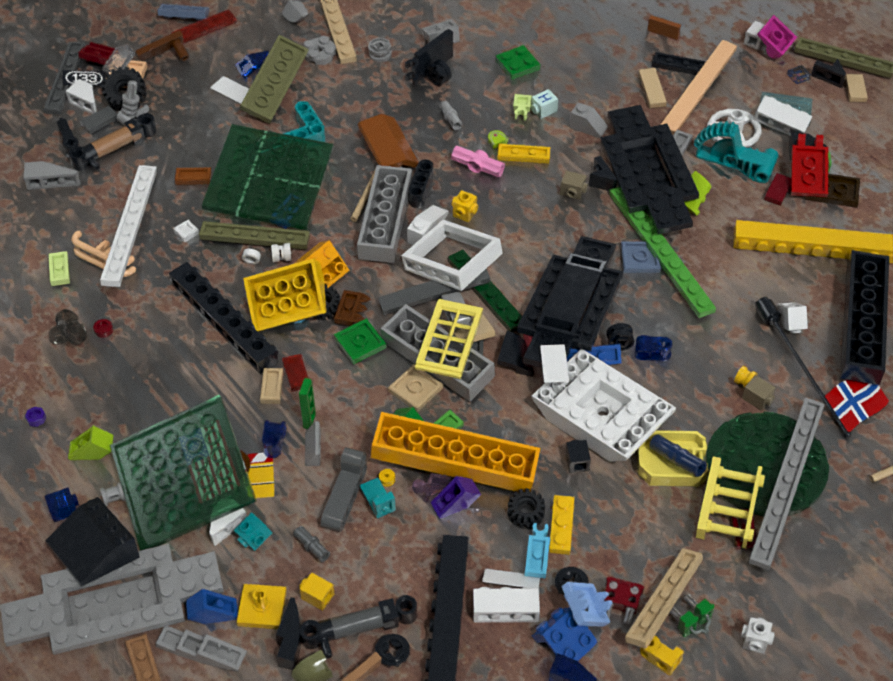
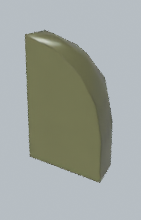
M322 650L302 660L294 668L291 675L295 681H327L333 677L331 669L325 663L326 658Z

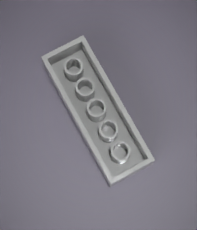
M376 166L357 243L358 259L388 263L395 262L409 200L408 191L412 181V169Z
M405 304L380 328L382 339L386 345L416 364L430 320ZM438 325L436 326L434 333L449 335L447 331ZM433 337L429 347L444 350L447 340ZM450 341L448 351L462 353L464 343ZM471 348L461 379L430 372L427 373L470 402L495 377V365L492 361ZM428 351L425 361L439 363L442 353ZM446 354L443 364L457 367L460 357Z

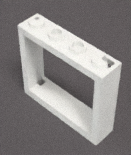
M442 220L401 256L406 271L462 291L503 253L499 238ZM446 237L482 249L460 270L423 258Z

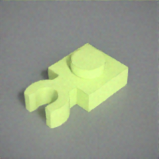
M515 94L513 104L515 119H517L518 115H523L524 120L527 119V112H530L532 95Z

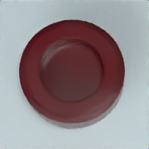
M100 319L93 325L94 333L97 337L106 338L113 333V325L108 319Z

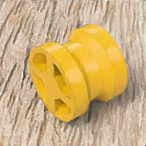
M742 366L735 376L734 383L742 384L745 388L758 373L755 371L751 372L746 366Z

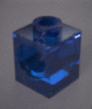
M69 487L44 496L54 523L68 518L74 512L76 506L79 505L76 494L71 495Z

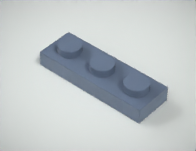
M161 4L158 8V16H163L164 18L179 17L180 19L195 18V20H204L209 14V7Z

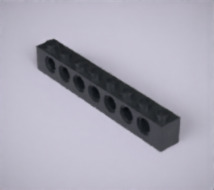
M185 262L169 272L171 285L259 374L263 373L264 368H271L278 363V350L275 345H270L263 333H258L254 325L250 321L247 322L243 314L239 310L236 311L228 299H224L217 288H213L206 277L203 278L195 266L192 267L188 262Z

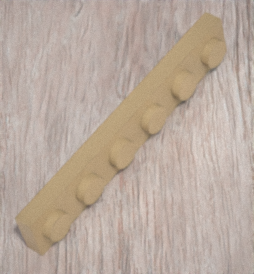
M320 0L340 64L357 62L356 54L337 0Z
M682 548L626 634L627 643L647 649L702 562V553Z

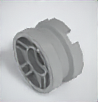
M375 38L369 42V56L373 61L385 62L391 58V43H389L388 39Z

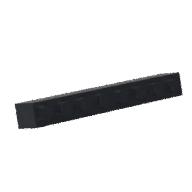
M443 535L442 543L438 542L437 555H441V559L436 561L435 574H439V579L434 580L433 593H437V598L432 599L431 612H435V617L430 619L429 632H433L432 639L428 638L427 652H431L430 659H426L425 672H429V676L424 681H456L468 536Z

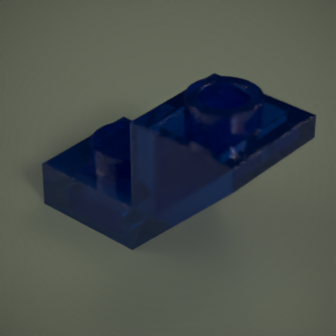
M269 51L247 54L236 63L235 66L241 76L246 79L256 69L260 70Z

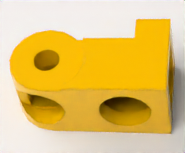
M657 636L653 637L647 649L640 647L641 656L669 676L683 659L684 651L677 646L674 650L661 643Z

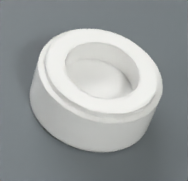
M245 249L242 254L243 261L248 264H258L261 258V254L254 249Z

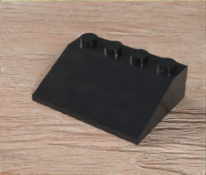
M99 497L78 506L45 540L49 548L81 587L140 558L133 535Z

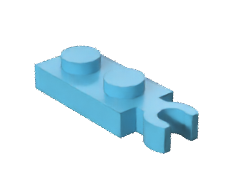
M537 523L533 524V535H529L525 576L546 578L550 537H546L548 535V524H545L542 531L537 529Z

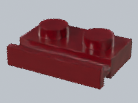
M90 42L78 54L79 58L86 61L109 65L114 61V58L116 59V56H120V49Z

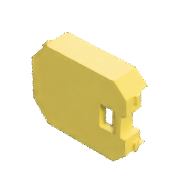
M656 430L637 449L638 475L650 486L699 487L709 476L708 463H706L707 468L700 477H697L669 462L665 457L649 447L651 439L659 434L703 460L706 454L707 443L706 438L698 431Z

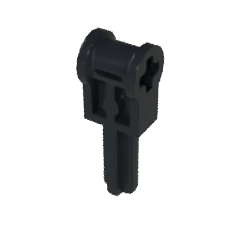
M61 117L57 121V125L63 138V146L67 150L66 157L69 159V150L78 146L79 141L74 137L67 120Z

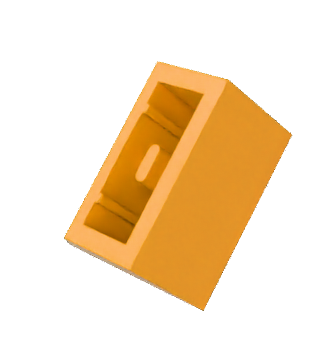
M330 240L319 242L293 263L313 258L319 261L323 272L324 285H327V288L349 271V268Z

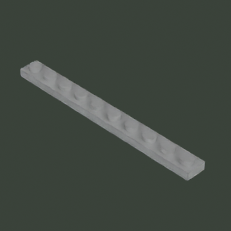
M808 398L804 400L749 560L750 564L770 570L825 405L824 403Z

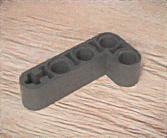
M347 447L343 450L340 463L341 471L321 518V527L342 532L367 470L366 452Z

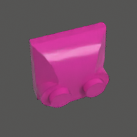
M775 15L757 33L758 37L767 46L766 52L768 56L773 59L780 58L797 38Z

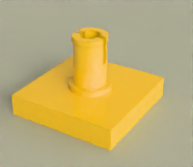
M244 584L237 626L278 629L283 618L287 588Z

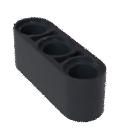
M424 159L419 161L408 191L409 204L413 208H420L425 204L434 179V164L431 160Z

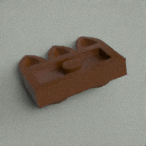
M344 290L334 317V323L352 326L354 323L364 320L363 316L358 313L368 310L363 303L371 301V298L364 293Z

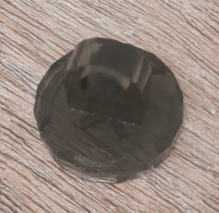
M64 309L55 316L57 325L49 330V340L53 344H63L69 341L71 344L80 345L87 338L86 328L83 323L80 324L78 322L79 318L73 311Z

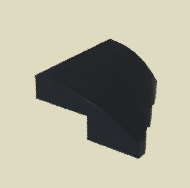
M506 331L497 365L515 368L517 374L534 376L532 365L523 363V357L527 351L525 340L513 332Z

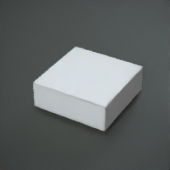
M189 220L173 228L174 233L184 243L199 234V230Z

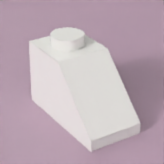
M78 79L66 90L68 102L94 114L97 112L93 87L90 83Z
M796 302L776 304L781 313L780 320L784 329L789 330L790 333H800L801 329H808L807 308L805 305Z
M231 496L220 500L213 508L210 537L214 546L235 532V528L247 517L246 511Z

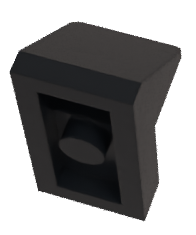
M838 59L833 66L816 60L811 76L842 88L846 72Z
M601 156L595 157L594 165L592 166L593 173L590 174L589 186L606 191L615 189L617 178Z

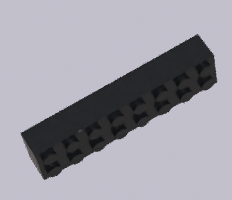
M851 251L846 271L841 379L880 385L886 368L889 256Z

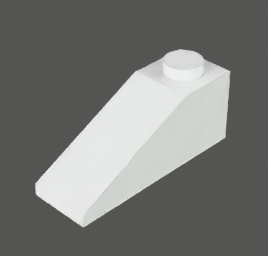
M432 205L417 215L407 228L408 243L414 245L439 222L444 220L449 211Z

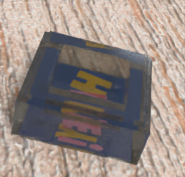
M802 65L792 68L787 72V75L796 85L811 78V74Z

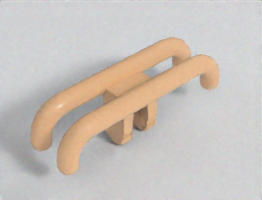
M76 231L71 239L73 245H75L73 249L75 255L104 270L111 247L109 248L110 243L104 240L94 248L80 241L79 238L82 236V232ZM81 249L84 250V251H86V252H88V253H90V254H92V256L89 255V254H87V253H85V252H83V251H81ZM130 255L127 266L135 261L134 256ZM131 266L126 269L123 277L134 274L136 267Z

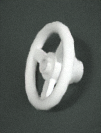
M740 109L718 111L711 116L707 123V126L713 123L718 124L719 122H716L718 119L728 116L727 121L729 124L734 121L735 124L739 125L742 145L746 148L758 142L762 134L761 125L758 121L753 120L754 116ZM751 122L755 133L752 138L745 141L742 134L744 124ZM714 137V138H711V139H712L713 141L717 142L718 140H721L722 138H721V137Z

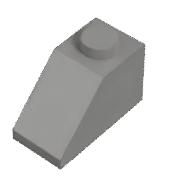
M578 102L570 115L569 128L599 139L608 128V125L597 111L585 104Z

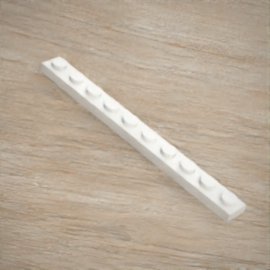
M139 165L100 279L101 286L120 287L157 174L156 166Z

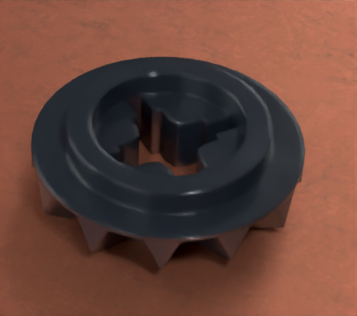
M577 567L561 569L555 576V587L558 593L565 594L562 585L570 582L573 577L576 583H589L586 573Z
M387 634L378 640L375 652L382 658L381 664L383 663L388 667H399L400 664L406 662L410 655V645L399 634ZM390 644L394 650H397L396 657L388 653Z

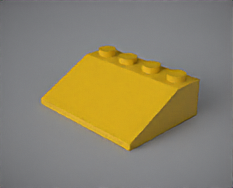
M314 258L243 278L252 324L257 332L326 313L323 272L321 263Z

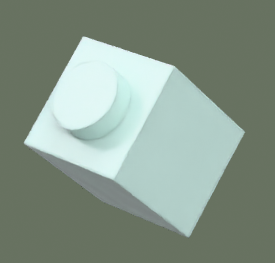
M549 89L532 97L531 110L540 119L557 112L558 98Z

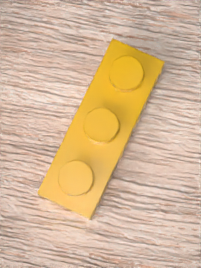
M554 495L549 553L570 555L575 497Z

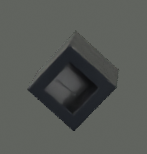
M587 440L566 442L565 455L569 473L590 471L591 458Z

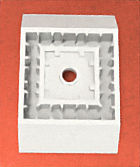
M580 349L567 362L569 382L545 383L532 395L533 401L547 421L576 440H587L588 448L609 462L627 460L676 410V407L583 349ZM604 411L608 415L600 416L598 413Z

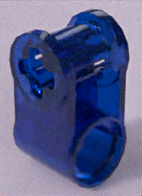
M638 336L635 343V357L642 361L666 362L672 355V341L668 337Z
M265 420L262 445L266 457L276 458L281 454L283 441L286 436V421L278 423Z

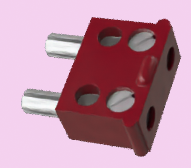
M607 577L605 592H608L609 595L604 601L612 600L607 616L610 618L612 609L626 612L624 623L626 624L628 614L630 613L628 625H630L633 614L637 613L640 596L644 592V586Z

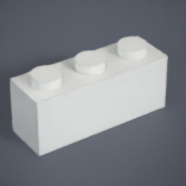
M765 95L753 120L791 136V133H805L812 116L804 111L793 108L789 104L781 103L775 98Z
M488 587L474 589V622H539V589H533L532 587H523L522 589H511L510 587L490 589Z

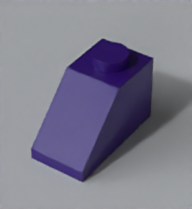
M456 476L430 503L438 517L443 519L467 509L481 496V493L472 479Z

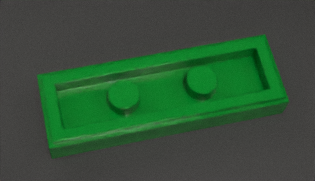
M304 378L299 392L303 428L309 429L314 422L316 408L312 380Z

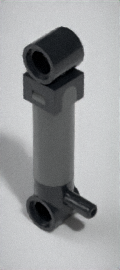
M403 595L397 599L396 603L391 598L379 601L376 607L318 622L307 620L300 626L301 643L310 650L316 649L321 645L325 658H331L332 651L329 641L382 627L384 631L399 627V622L405 625L413 623L417 619V601L412 596ZM405 608L411 609L410 611H403ZM309 633H315L314 636H307Z

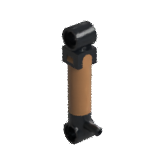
M150 113L141 114L137 121L135 118L124 122V127L83 147L76 146L71 148L68 155L72 168L76 171H82L90 164L94 170H98L100 165L97 163V159L132 142L136 145L144 141L145 137L154 136L157 132L154 116Z

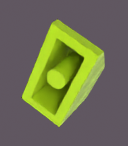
M92 426L70 442L68 459L100 460L113 450L114 435L96 426Z

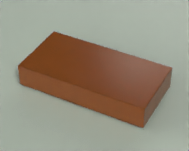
M653 15L649 17L647 31L675 40L679 39L681 24Z
M211 167L176 168L175 185L211 184L212 169Z

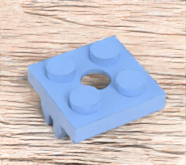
M567 582L562 585L565 599L570 605L573 618L578 626L604 627L610 623L606 611L610 609L612 600L604 601L609 595L608 592H597L594 584Z

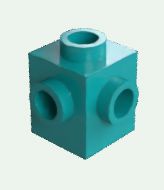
M252 512L234 530L240 536L237 540L245 548L250 546L254 551L273 533Z

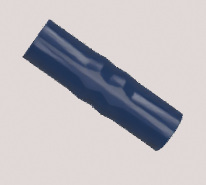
M659 434L655 435L650 441V449L662 455L676 466L685 469L697 477H700L707 468L706 462L680 445L669 441Z

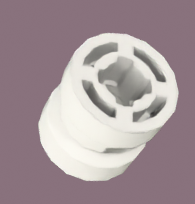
M284 243L282 246L278 244L271 245L273 263L280 260L291 261L290 243Z

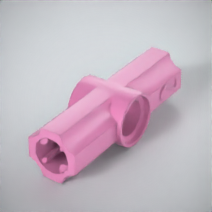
M455 146L451 155V160L467 165L474 173L483 171L496 177H501L505 168V163L489 158L487 153L482 150L473 152L460 146Z

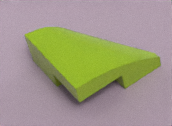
M694 171L691 176L699 191V199L685 201L684 203L688 211L697 216L700 213L698 208L701 203L705 202L706 194L710 191L711 184L700 173Z

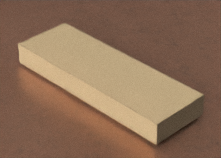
M639 69L638 74L649 108L666 107L667 102L656 69Z

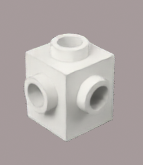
M750 617L748 625L744 624L741 637L745 638L743 649L764 654L767 645H772L775 632H771L772 623L762 618Z

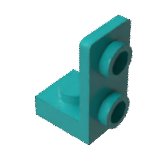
M379 478L360 485V489L377 519L396 511L395 497L392 491L387 493Z

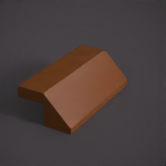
M381 113L357 124L378 165L401 167L403 164L414 168L417 167L419 161L394 117Z

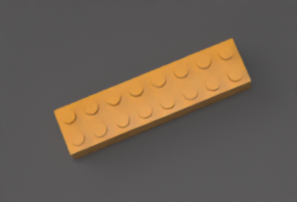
M385 412L380 414L371 448V458L451 477L470 478L477 483L519 492L520 489L526 492L527 488L530 493L540 453V448Z

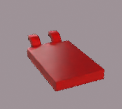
M798 134L796 145L792 146L791 195L828 196V147H823L824 135H816L814 146H805L806 134Z

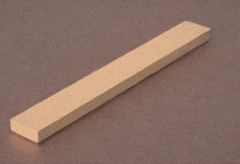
M722 39L663 120L661 125L668 124L672 135L684 124L735 53L737 45Z

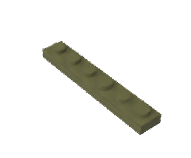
M799 37L794 52L833 63L838 59L841 65L883 77L892 78L893 62L802 37Z
M203 221L199 237L201 240L271 246L272 244L282 246L284 243H290V248L307 250L310 231Z

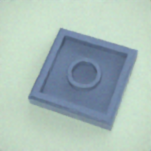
M621 241L624 273H660V262L657 257L655 259L645 241Z

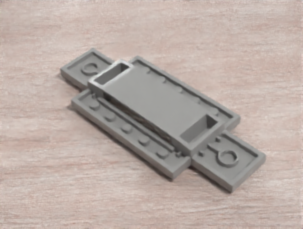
M169 544L138 551L140 558L82 587L67 569L41 575L44 594L0 604L5 644L8 647L50 636L52 652L55 655L185 622L182 602H186L188 598L201 589L215 593L224 592L215 551L173 561ZM153 571V576L73 596H68L67 593Z

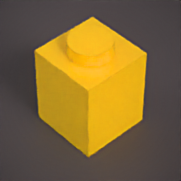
M311 573L308 578L303 579L299 587L301 599L322 611L335 595L333 584L314 573Z

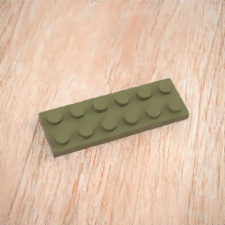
M278 35L239 109L270 124L309 49Z

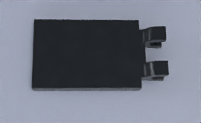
M447 29L415 52L414 58L405 62V68L412 67V72L405 75L406 81L412 79V85L416 86L419 81L427 76V66L433 64L438 59L446 62L453 57L452 30Z

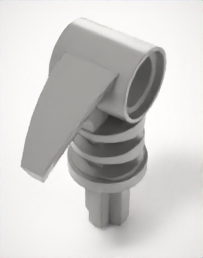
M129 81L127 93L122 95V110L117 114V121L122 125L133 118L137 121L141 114L148 113L149 111L148 105H144L137 111L140 97L136 94L138 84L136 81Z

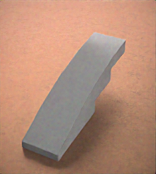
M164 626L156 642L157 648L175 655L237 672L247 653V650L206 634L203 637L191 631L185 630V632H182L170 626Z

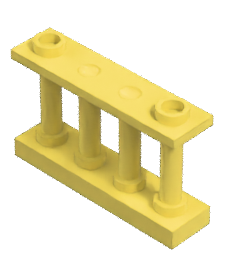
M713 456L696 538L704 539L706 532H719L743 538L742 548L746 549L747 541L752 542L754 529H750L758 487H763L765 475H761L762 466H758L757 475H751L724 469L723 466H720L721 458ZM725 477L754 483L753 493L720 487V484H716L717 479ZM723 495L751 501L750 509L745 511L717 505L716 502H713V497ZM719 513L747 519L746 529L712 523V520H709V515Z

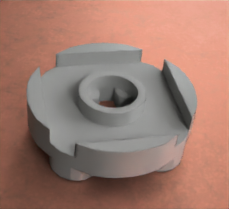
M321 36L320 38L304 42V47L309 49L305 60L309 63L312 61L316 65L327 64L336 55L335 44L327 36Z

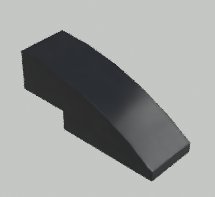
M290 597L276 633L277 644L280 645L276 656L278 666L289 670H294L297 666L301 648L300 618L296 600L293 597Z

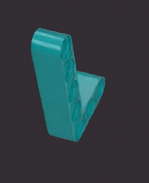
M300 101L295 105L296 120L301 128L265 140L260 153L258 151L261 142L246 148L245 154L248 167H253L256 156L260 154L262 156L257 168L261 167L264 155L267 156L263 166L267 164L269 156H271L269 164L272 163L273 158L277 156L279 147L282 148L275 162L281 160L287 139H289L283 159L287 156L292 140L294 142H292L293 145L289 156H292L296 141L299 142L295 154L298 153L301 141L303 145L300 152H303L306 142L308 143L306 150L324 144L326 140L325 127L308 102ZM285 138L283 145L280 146L282 139Z

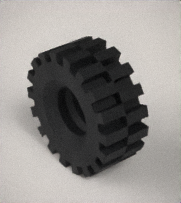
M127 66L124 69L118 67L117 71L115 69L111 70L112 74H106L107 79L103 78L102 82L104 85H101L102 93L113 109L116 108L117 111L122 109L123 94H119L118 91L121 87L128 86L129 81H136L138 83L136 94L140 97L139 102L143 103L145 101L144 97L147 96V87L140 73L136 72L134 68L130 70Z

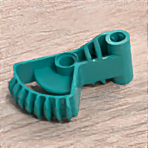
M720 121L718 124L708 125L698 133L694 141V146L697 148V158L737 169L752 181L767 183L779 157L778 152L772 148L760 152L759 149L753 150L752 148L744 147L742 145L739 125L735 124L734 121L731 124L728 121L724 124ZM714 137H731L718 140L713 144L712 148L703 145L704 142Z

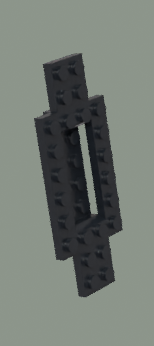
M641 105L608 111V118L615 134L600 137V142L613 174L617 178V184L629 213L645 210L650 215L657 234L693 227V220L684 202L699 199V191L668 124L650 127ZM655 143L675 187H672L671 182L655 149Z
M581 236L574 252L570 253L568 258L552 255L517 327L518 333L533 336L523 357V363L543 368L541 345H565L566 359L572 346L588 351L592 350L624 275V271L608 268L616 250V244ZM599 281V284H598V286H597V288H596V290H595V293H594V295H593V297H592V299H591V302H590V304H589V306H588V308H587V310H586V313H585V315H584V317H583V319H582V322H581V324H580V326H579V321H580V319H581V317H582V315H583V313H584V310H585V308H586V306H587V304H588V301H589V299H590V297H591V295H592V293H593V290H594V288H595L597 282Z

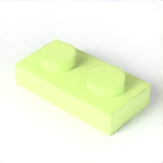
M67 251L49 254L51 286L70 284L69 256Z

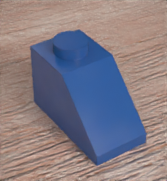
M201 589L186 600L188 620L202 624L236 620L238 618L236 598Z

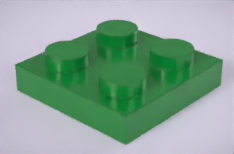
M524 45L495 55V61L511 80L540 70V63Z
M367 318L334 334V340L353 365L386 349L385 341Z

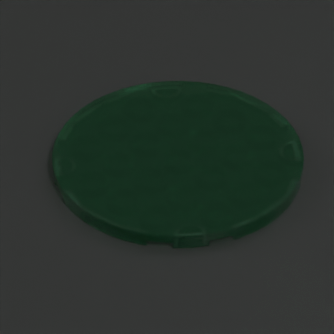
M763 411V413L752 414V412L737 415L734 419L724 422L718 427L708 444L706 463H708L709 470L713 456L721 458L720 466H723L724 469L751 475H757L758 466H762L761 475H765L763 487H758L754 515L765 516L797 420L782 414ZM815 437L813 438L788 516L800 513L812 506L822 495L827 484L829 464L826 451L820 440H817ZM722 477V479L718 478L716 483L720 484V487L753 493L755 485L754 483ZM721 495L739 509H750L751 501Z

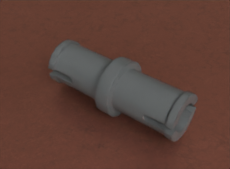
M303 526L298 527L294 531L293 536L304 545V549L307 552H312L320 562H325L329 558L330 552L319 543L320 540L316 536H312Z

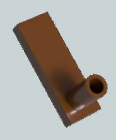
M180 30L135 50L138 61H145L171 48L175 49L181 61H186L190 57L182 44L184 39Z

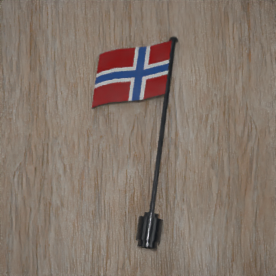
M762 297L755 303L756 311L764 324L775 325L840 426L844 433V438H850L851 432L860 423L876 415L889 403L888 398L879 385L846 379L824 396L779 326L778 322L781 313L774 302L768 297Z

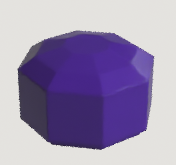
M32 407L27 410L25 418L30 426L38 427L44 424L46 414L41 407Z

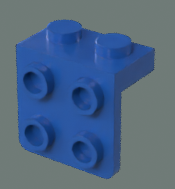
M559 607L552 612V618L540 623L536 627L537 631L532 637L536 643L546 642L565 668H571L596 645L597 639L587 626H578L573 618V612L570 607Z

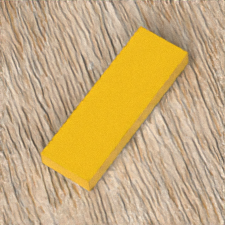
M499 144L497 160L549 164L550 147Z

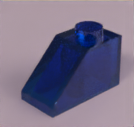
M557 653L549 672L548 681H598V679L579 661Z

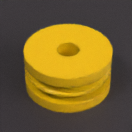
M383 469L379 473V480L383 486L390 487L395 483V473L393 470Z

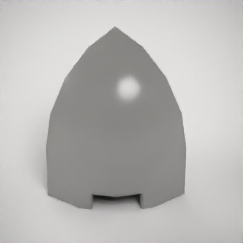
M289 0L282 14L290 22H299L308 15V11L300 1Z

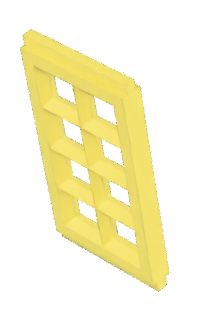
M438 299L416 360L415 369L461 379L482 317L483 308ZM442 310L456 313L453 322L439 319ZM459 315L473 316L471 326L457 323ZM437 323L451 326L448 336L434 333ZM455 327L469 330L467 338L452 337ZM433 337L447 340L444 350L429 347ZM450 341L464 343L462 353L448 351ZM427 352L442 353L439 363L425 361ZM446 354L460 357L457 367L443 364Z

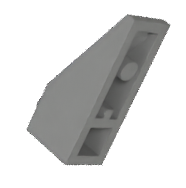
M44 161L25 163L24 180L27 190L81 186L79 174L76 170Z

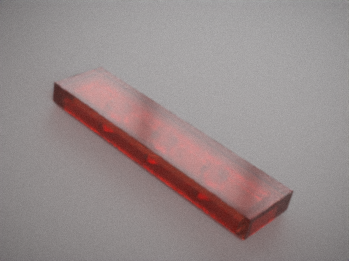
M228 9L175 30L171 34L180 30L184 39L182 44H185L237 23V21Z

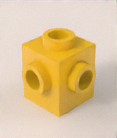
M462 190L457 196H454L451 203L453 206V217L468 223L479 207L477 196Z

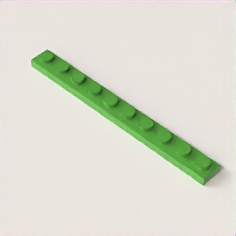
M620 188L611 189L610 197L642 241L647 243V248L655 259L657 257L660 266L697 317L701 318L715 313V305L664 236L657 234L653 222L644 210L629 213Z

